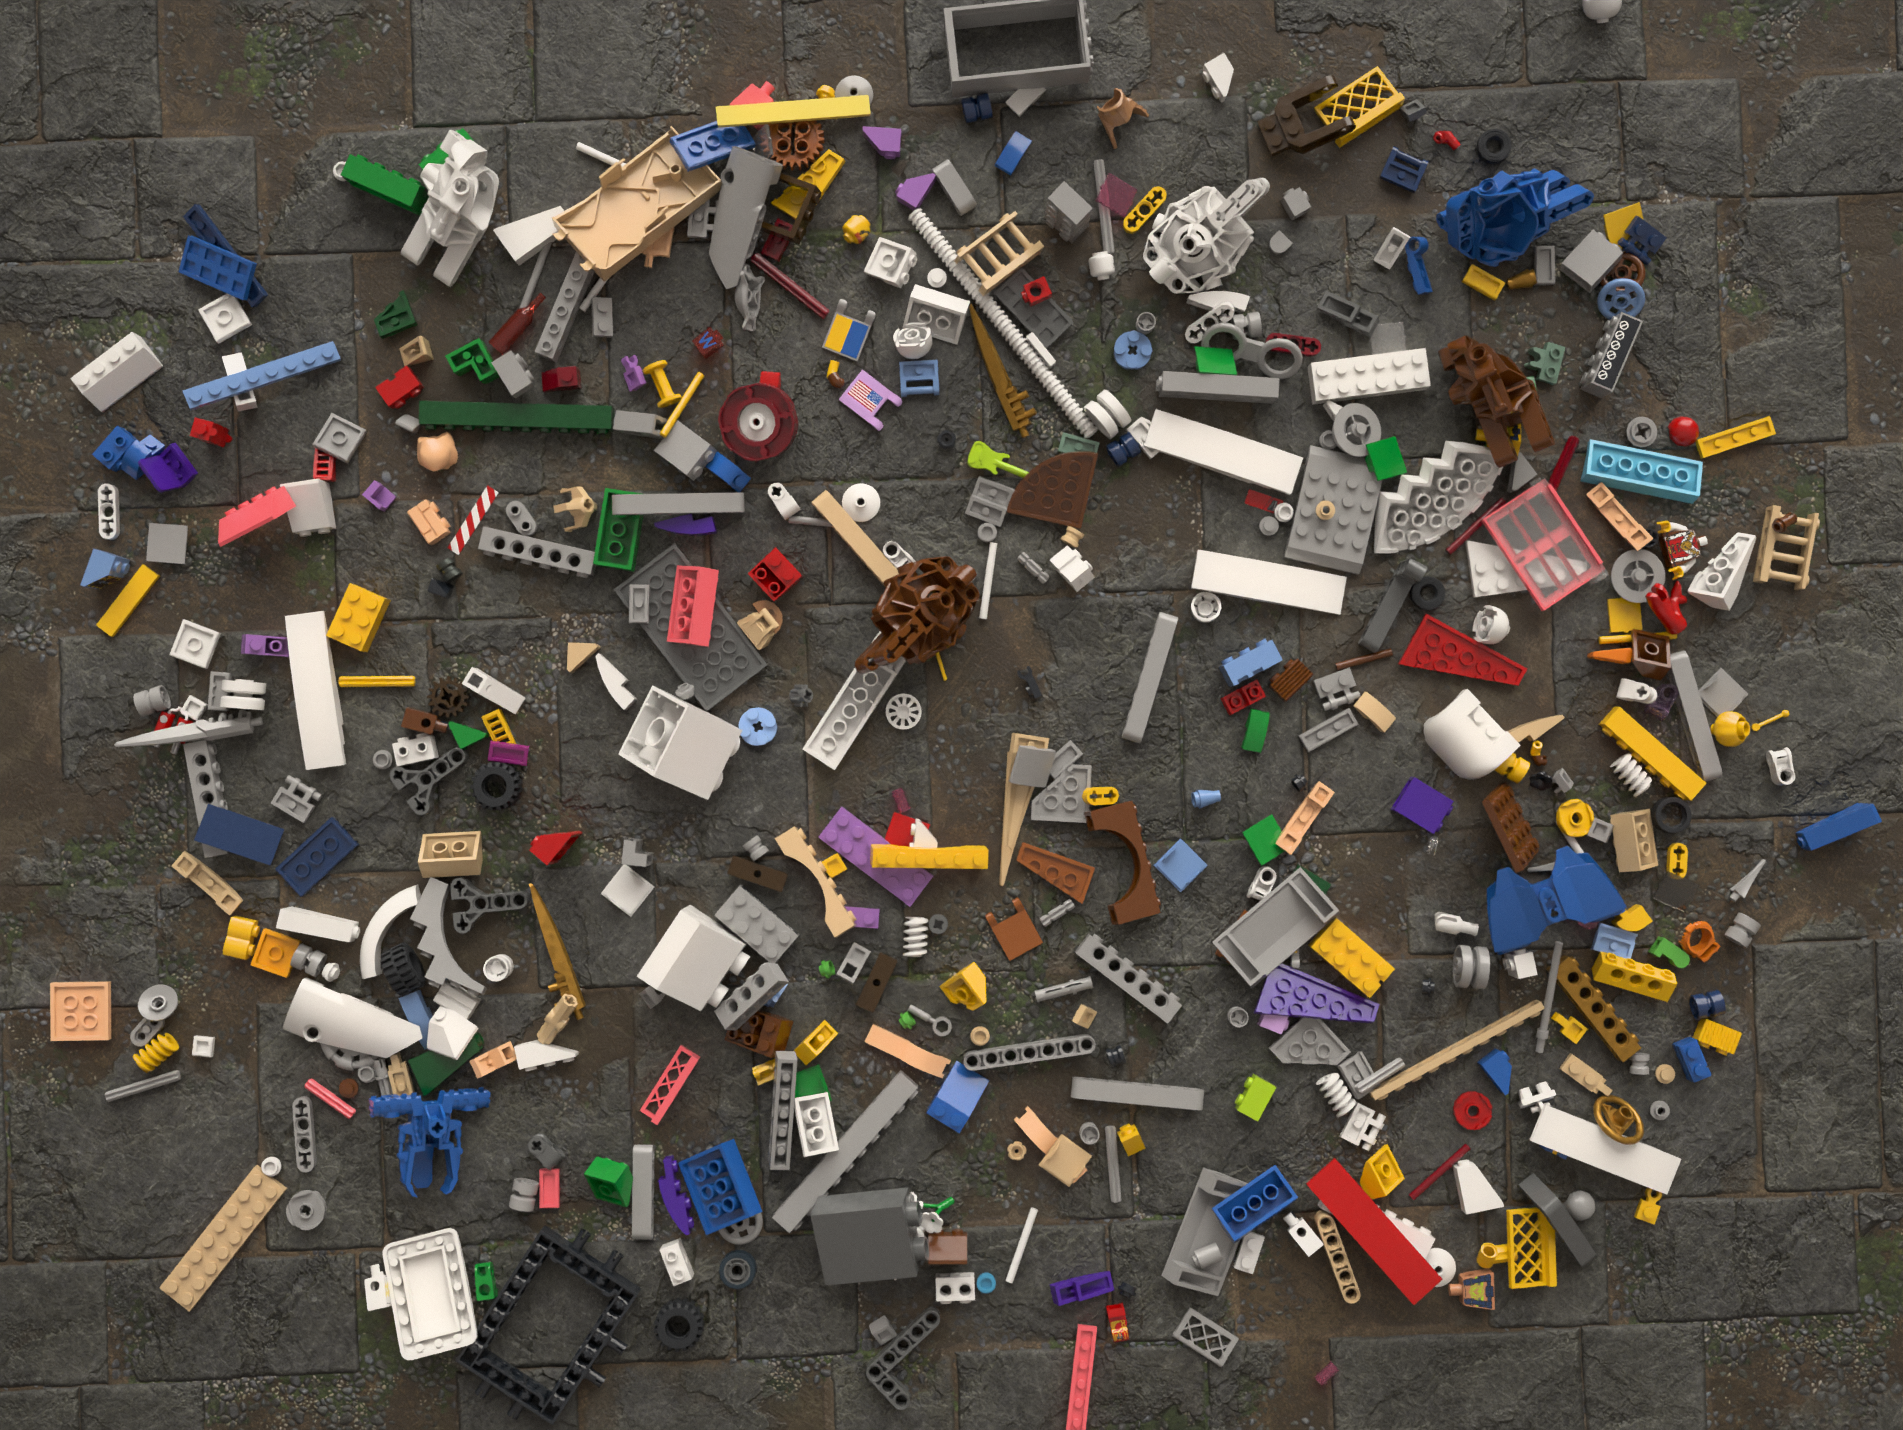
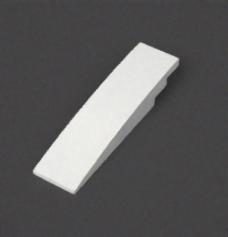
M1157 409L1154 412L1143 445L1249 484L1253 483L1288 495L1292 493L1303 460L1302 457Z
M1197 550L1191 588L1231 597L1340 615L1347 577Z
M318 611L285 616L293 689L306 770L345 765L346 759L343 748L345 741L342 729L344 723L329 637L326 636L328 630L325 612Z
M879 631V633L877 634V636L874 638V640L881 634L880 631ZM900 656L894 663L883 667L879 666L876 670L866 674H860L854 668L803 747V750L835 770L905 664V659Z
M1545 1104L1530 1138L1532 1142L1666 1195L1681 1161L1680 1158L1640 1141L1633 1145L1616 1142L1608 1137L1599 1125Z

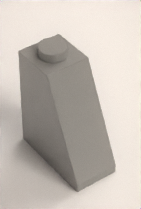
M616 410L613 429L626 434L663 439L664 437L659 433L668 419L656 414Z

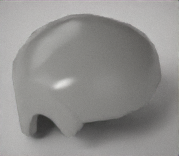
M1581 1190L1570 1193L1568 1199L1563 1203L1572 1219L1576 1221L1589 1219L1595 1211L1593 1197Z

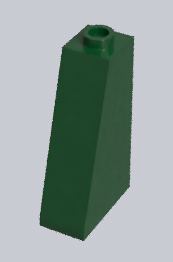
M476 1032L457 1060L430 1050L408 1060L424 1096L432 1092L484 1048V1040L480 1033Z

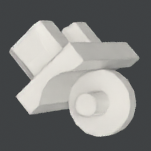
M1546 1081L1535 1086L1539 1095L1532 1096L1529 1087L1518 1091L1521 1100L1518 1103L1520 1109L1536 1104V1106L1530 1108L1531 1112H1539L1540 1114L1544 1104L1551 1107L1549 1102L1542 1103L1556 1096L1555 1090H1551Z

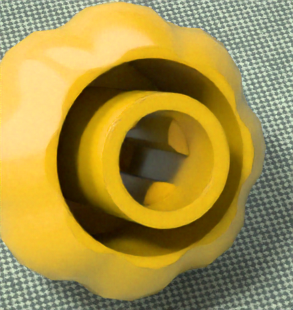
M1727 711L1721 713L1716 718L1714 724L1711 725V733L1715 735L1716 740L1721 745L1736 747L1742 744L1749 735L1750 725L1741 714Z

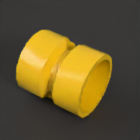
M1512 753L1494 771L1501 775L1507 774L1509 780L1518 784L1526 775L1530 763L1521 757L1516 758V754Z

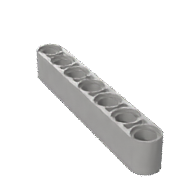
M744 493L612 495V515L745 512Z
M1163 612L1158 614L1122 733L1123 739L1136 743H1141L1177 625L1178 617Z
M1684 650L1670 654L1671 669L1667 673L1697 775L1705 782L1720 778L1723 775L1688 654Z
M1082 1034L972 1050L964 1055V1066L968 1070L974 1071L1092 1053L1096 1044L1092 1036ZM1085 1039H1089L1092 1042L1091 1046L1087 1049L1081 1046L1082 1041ZM1065 1042L1072 1043L1073 1046L1070 1051L1062 1049V1045ZM1046 1045L1054 1047L1051 1054L1043 1052V1048ZM1033 1048L1035 1050L1034 1055L1031 1057L1025 1056V1049ZM1009 1050L1016 1053L1015 1058L1011 1060L1005 1057V1053ZM993 1053L997 1058L994 1062H988L986 1056ZM975 1056L978 1061L975 1065H969L967 1058Z
M1072 1077L1071 1097L1086 1100L1203 1110L1204 1090L1189 1087Z

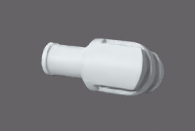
M1443 912L1435 914V928L1437 931L1454 935L1462 932L1476 936L1478 933V924L1462 921L1460 916Z

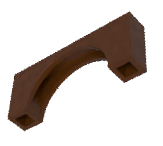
M1125 801L1084 812L1088 831L1103 830L1116 835L1126 844L1133 859L1134 874L1128 891L1120 900L1107 906L1112 925H1119L1161 913V903L1156 896V883L1151 876V864L1146 857L1145 852L1147 848L1145 842L1142 841V828L1137 821V808L1133 801Z

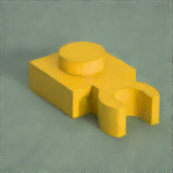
M1647 1187L1645 1190L1646 1200H1639L1634 1217L1655 1225L1661 1207L1656 1202L1661 1199L1662 1193L1657 1191L1655 1196H1651L1652 1189Z

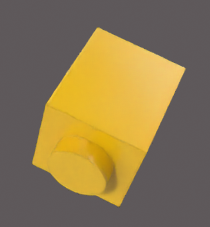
M824 1020L794 1051L801 1061L807 1065L818 1056L838 1033Z

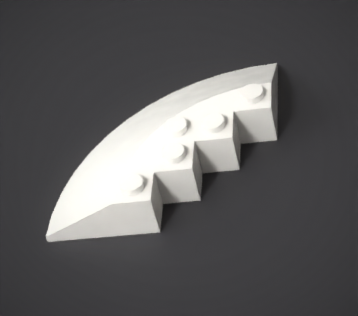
M1445 441L1441 459L1423 458L1419 476L1401 475L1397 493L1380 491L1375 509L1374 552L1397 553L1401 550L1416 549L1417 546L1425 543L1430 544L1440 539V536L1460 526L1462 521L1471 512L1474 513L1484 502L1482 501L1488 491L1491 492L1497 475H1500L1503 467L1498 468L1496 466L1490 448L1465 442Z

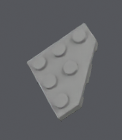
M1072 764L1032 800L1031 820L1086 823L1084 812L1089 811L1090 805L1083 801L1082 794L1086 788L1091 787L1092 765Z
M1300 1018L1269 1047L1282 1063L1338 1065L1351 1053L1321 1019Z

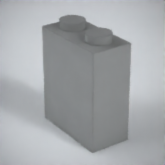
M1592 230L1562 262L1560 271L1591 293L1620 262L1623 252L1617 244L1610 243L1604 234Z
M678 420L667 437L663 438L654 450L693 481L702 474L704 467L713 460L717 452L708 442Z

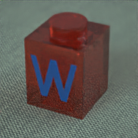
M711 327L692 340L705 359L724 346L721 341L723 339L722 335L717 329L713 331Z

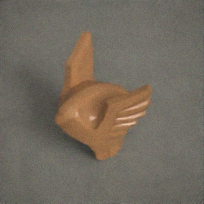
M1118 88L1114 89V97L1105 103L1102 108L1097 106L1099 118L1114 149L1117 148L1113 133L1114 127L1128 123L1132 113L1149 117L1143 106L1126 97L1122 90Z

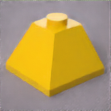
M1388 1144L1381 1147L1365 1162L1360 1185L1371 1199L1387 1196L1405 1179Z

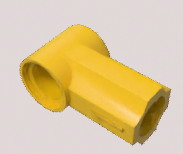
M1484 1243L1478 1253L1477 1263L1483 1268H1491L1493 1264L1508 1262L1507 1244L1494 1245ZM1518 1254L1515 1255L1514 1261H1517Z

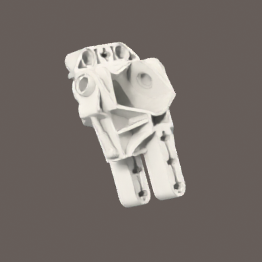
M449 130L440 146L449 155L445 159V163H428L420 175L428 189L427 194L429 198L401 250L402 256L419 265L425 258L434 240L442 246L448 247L433 276L449 287L453 286L478 241L481 240L488 228L499 185L497 174L484 166L488 151L474 141L465 139L453 130Z
M1265 178L1247 180L1227 199L1215 187L1204 186L1189 194L1188 197L1178 202L1170 203L1165 215L1161 213L1157 215L1152 227L1154 230L1148 235L1143 253V259L1151 268L1149 273L1152 278L1159 284L1164 283L1173 293H1199L1200 291L1222 285L1220 278L1233 274L1236 271L1235 267L1254 240L1252 236L1254 231L1244 221L1242 216L1267 194L1270 188L1268 180ZM1191 200V202H1189L1187 205H1182ZM1187 231L1188 233L1180 240L1182 234ZM1197 231L1200 232V233L1203 235V237H1204L1205 240H1203V239L1201 238V236H1200L1198 233H1196V232H1197ZM1160 232L1162 234L1159 238L1155 233ZM1188 239L1194 242L1192 250L1186 246ZM1203 249V252L1196 257H1189V254L1195 255ZM1152 250H1155L1157 252L1158 256L1156 260H1153L1150 257V252ZM1202 276L1204 282L1202 286L1195 280L1196 277ZM1177 279H1180L1183 283L1181 289H1178L1175 285Z

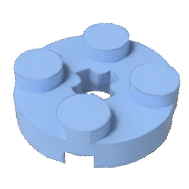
M751 708L740 718L739 729L742 730L740 735L744 741L751 745H765L772 741L776 735V719L767 709ZM758 721L762 722L761 726L763 729L755 732L753 724L758 723Z

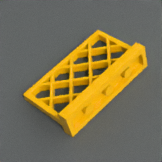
M1377 66L1314 107V111L1325 126L1330 124L1329 120L1333 123V121L1342 118L1334 116L1336 108L1347 110L1346 117L1349 114V110L1361 112L1358 119H1353L1356 125L1355 130L1335 140V143L1340 148L1400 109L1404 104L1405 98L1401 92L1398 94ZM1377 74L1381 79L1380 85L1369 83V78ZM1357 86L1366 87L1364 95L1354 94L1353 89ZM1367 88L1379 89L1378 97L1366 96ZM1381 90L1390 91L1393 96L1388 99L1380 98ZM1341 96L1350 97L1349 104H1337L1338 98ZM1351 99H1363L1362 108L1350 106ZM1365 100L1376 101V107L1373 109L1364 108ZM1332 107L1334 108L1333 115H1324L1321 109Z
M1537 1207L1506 1210L1509 1288L1557 1286L1555 1231L1546 1217ZM1538 1212V1220L1533 1224L1529 1217L1533 1213ZM1514 1214H1519L1522 1217L1517 1226L1513 1223ZM1527 1222L1531 1228L1525 1235L1520 1229ZM1534 1231L1538 1233V1240L1535 1243L1529 1239ZM1517 1233L1523 1237L1518 1245L1514 1243V1236ZM1526 1241L1532 1246L1527 1254L1521 1250ZM1536 1250L1539 1253V1258L1534 1263L1530 1257ZM1519 1252L1523 1259L1517 1265L1514 1262V1257ZM1528 1261L1533 1266L1526 1274L1521 1268ZM1536 1269L1539 1271L1540 1281H1533L1530 1278ZM1520 1271L1524 1277L1520 1283H1515V1276Z

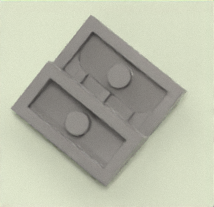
M979 476L965 514L1001 527L1015 489Z
M1019 746L1009 782L1025 786L1046 787L1056 751L1052 749H1038L1034 746Z

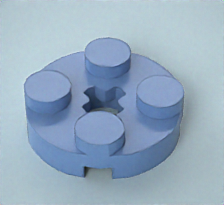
M1133 330L1123 333L1115 342L1114 358L1118 365L1124 369H1141L1148 363L1151 357V343L1140 332ZM1129 346L1137 348L1136 355L1133 353L1131 355L1128 354Z

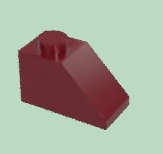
M577 366L559 367L541 373L543 392L582 389L580 370Z

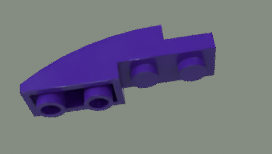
M673 1155L666 1156L663 1160L665 1176H661L658 1180L662 1198L673 1221L685 1235H689L692 1228H694L693 1216L690 1217L689 1214L691 1199L690 1197L687 1198L686 1192L679 1193L681 1191V1182L676 1177V1172H678L677 1160H674Z

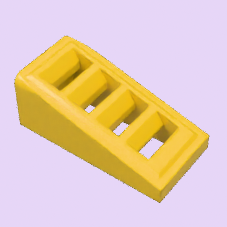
M501 709L481 717L493 741L499 742L509 738L510 741L506 743L516 744ZM498 716L499 720L490 722L491 719ZM502 724L503 727L496 730L493 729L494 726ZM502 731L506 732V734L497 738L496 734Z

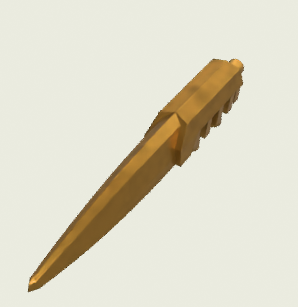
M971 304L969 310L974 331L994 389L1013 431L1019 430L1022 438L1029 436L1026 427L1032 424L1029 418L1037 415L1035 408L1025 411V406L1022 405L1021 401L1029 397L1028 392L1025 390L1018 394L1017 388L1012 387V382L980 317Z
M529 884L543 937L554 970L557 971L554 974L557 982L548 985L549 991L551 993L560 990L561 997L564 994L573 995L578 1003L573 1012L576 1020L582 1019L584 1016L581 1008L585 1007L586 1004L570 958L545 903L535 886Z

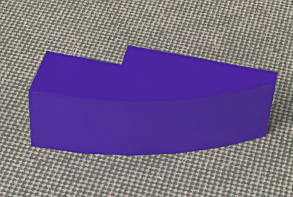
M687 514L654 523L657 529L678 535L703 536L717 533L712 516L695 520L692 514Z
M1110 1271L1083 1275L1049 1284L1053 1302L1058 1306L1076 1300L1080 1302L1114 1291Z

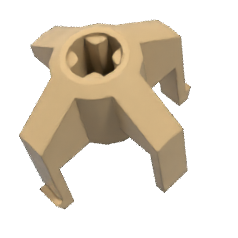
M583 487L562 488L560 490V493L571 492L572 494L570 502L554 506V513L569 511L574 516L575 526L564 528L566 532L587 527L591 514L597 511V503L588 496Z

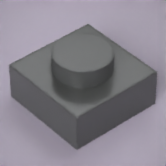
M1417 99L1400 107L1401 115L1409 122L1427 114L1426 107Z

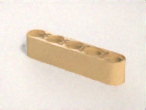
M1319 1210L1314 1216V1221L1324 1244L1323 1246L1339 1290L1346 1302L1356 1303L1360 1299V1291L1336 1224L1329 1212ZM1322 1219H1329L1326 1224H1320ZM1335 1236L1332 1242H1327L1328 1237ZM1341 1254L1339 1259H1333L1334 1255ZM1341 1272H1348L1345 1277H1339ZM1349 1289H1354L1352 1294H1346Z

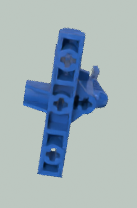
M479 1087L478 1089H459L458 1091L453 1089L449 1090V1092L441 1090L439 1091L438 1099L434 1101H422L421 1096H417V1093H411V1095L405 1093L401 1096L397 1094L381 1095L378 1098L371 1096L369 1098L371 1118L375 1116L395 1118L408 1114V1122L398 1126L399 1152L397 1153V1158L399 1159L401 1174L400 1181L411 1196L417 1197L413 1186L410 1184L411 1176L412 1183L416 1188L429 1187L432 1182L434 1147L439 1150L444 1149L447 1175L440 1190L445 1195L452 1192L458 1181L457 1173L463 1149L461 1148L460 1141L462 1123L458 1119H451L452 1110L474 1111L482 1107L489 1108L490 1092L484 1089V1087ZM454 1130L457 1146H454L449 1140L450 1131ZM406 1134H408L409 1143H405Z

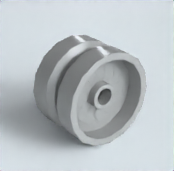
M1458 945L1456 947L1452 968L1455 987L1467 988L1471 984L1474 989L1486 988L1490 974V956L1487 947L1475 946L1473 950L1467 945Z

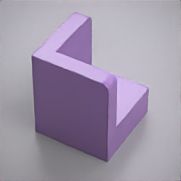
M375 480L362 494L384 512L396 499L393 493Z

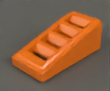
M1632 648L1595 651L1588 653L1587 657L1595 660L1629 664L1632 658Z

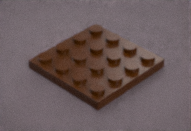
M1505 781L1500 783L1482 803L1517 873L1524 870L1538 853L1539 843L1535 837H1532L1530 824L1527 820H1524L1522 808L1513 797L1514 791Z

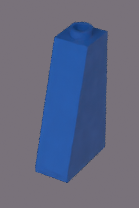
M1856 803L1796 832L1798 837L1797 843L1804 850L1812 851L1878 824L1882 820L1874 804Z

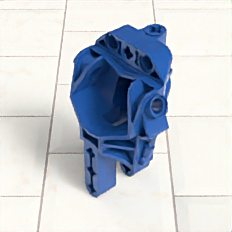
M1532 169L1531 171L1513 175L1500 171L1493 178L1483 180L1479 186L1451 197L1446 204V210L1438 213L1436 220L1439 227L1447 232L1449 245L1471 259L1476 258L1485 265L1496 267L1499 265V262L1517 260L1519 255L1525 253L1532 241L1549 232L1551 223L1590 206L1593 202L1594 194L1579 184L1569 187V178L1556 170L1543 174L1537 169Z

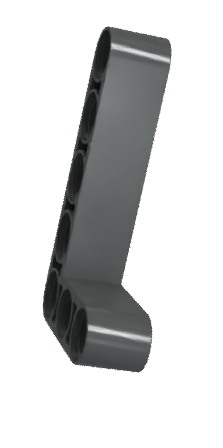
M1411 558L1400 562L1358 642L1359 645L1374 653L1379 650L1413 584L1422 580L1427 566Z
M1534 1173L1518 1184L1527 1198L1543 1213L1571 1256L1581 1267L1597 1256L1561 1201Z
M934 1306L925 1308L867 1364L866 1375L868 1379L898 1410H904L909 1406L910 1392L890 1370L940 1323V1311ZM932 1313L937 1318L934 1321H930L926 1316ZM920 1327L923 1331L920 1334H915L912 1329ZM901 1340H906L908 1342V1346L901 1347L899 1346L898 1342ZM890 1353L894 1355V1359L886 1360L884 1355ZM872 1367H878L880 1369V1372L874 1374L870 1371V1369ZM885 1381H891L893 1383V1386L887 1388L883 1385V1383ZM899 1395H904L907 1399L904 1402H900L896 1398Z

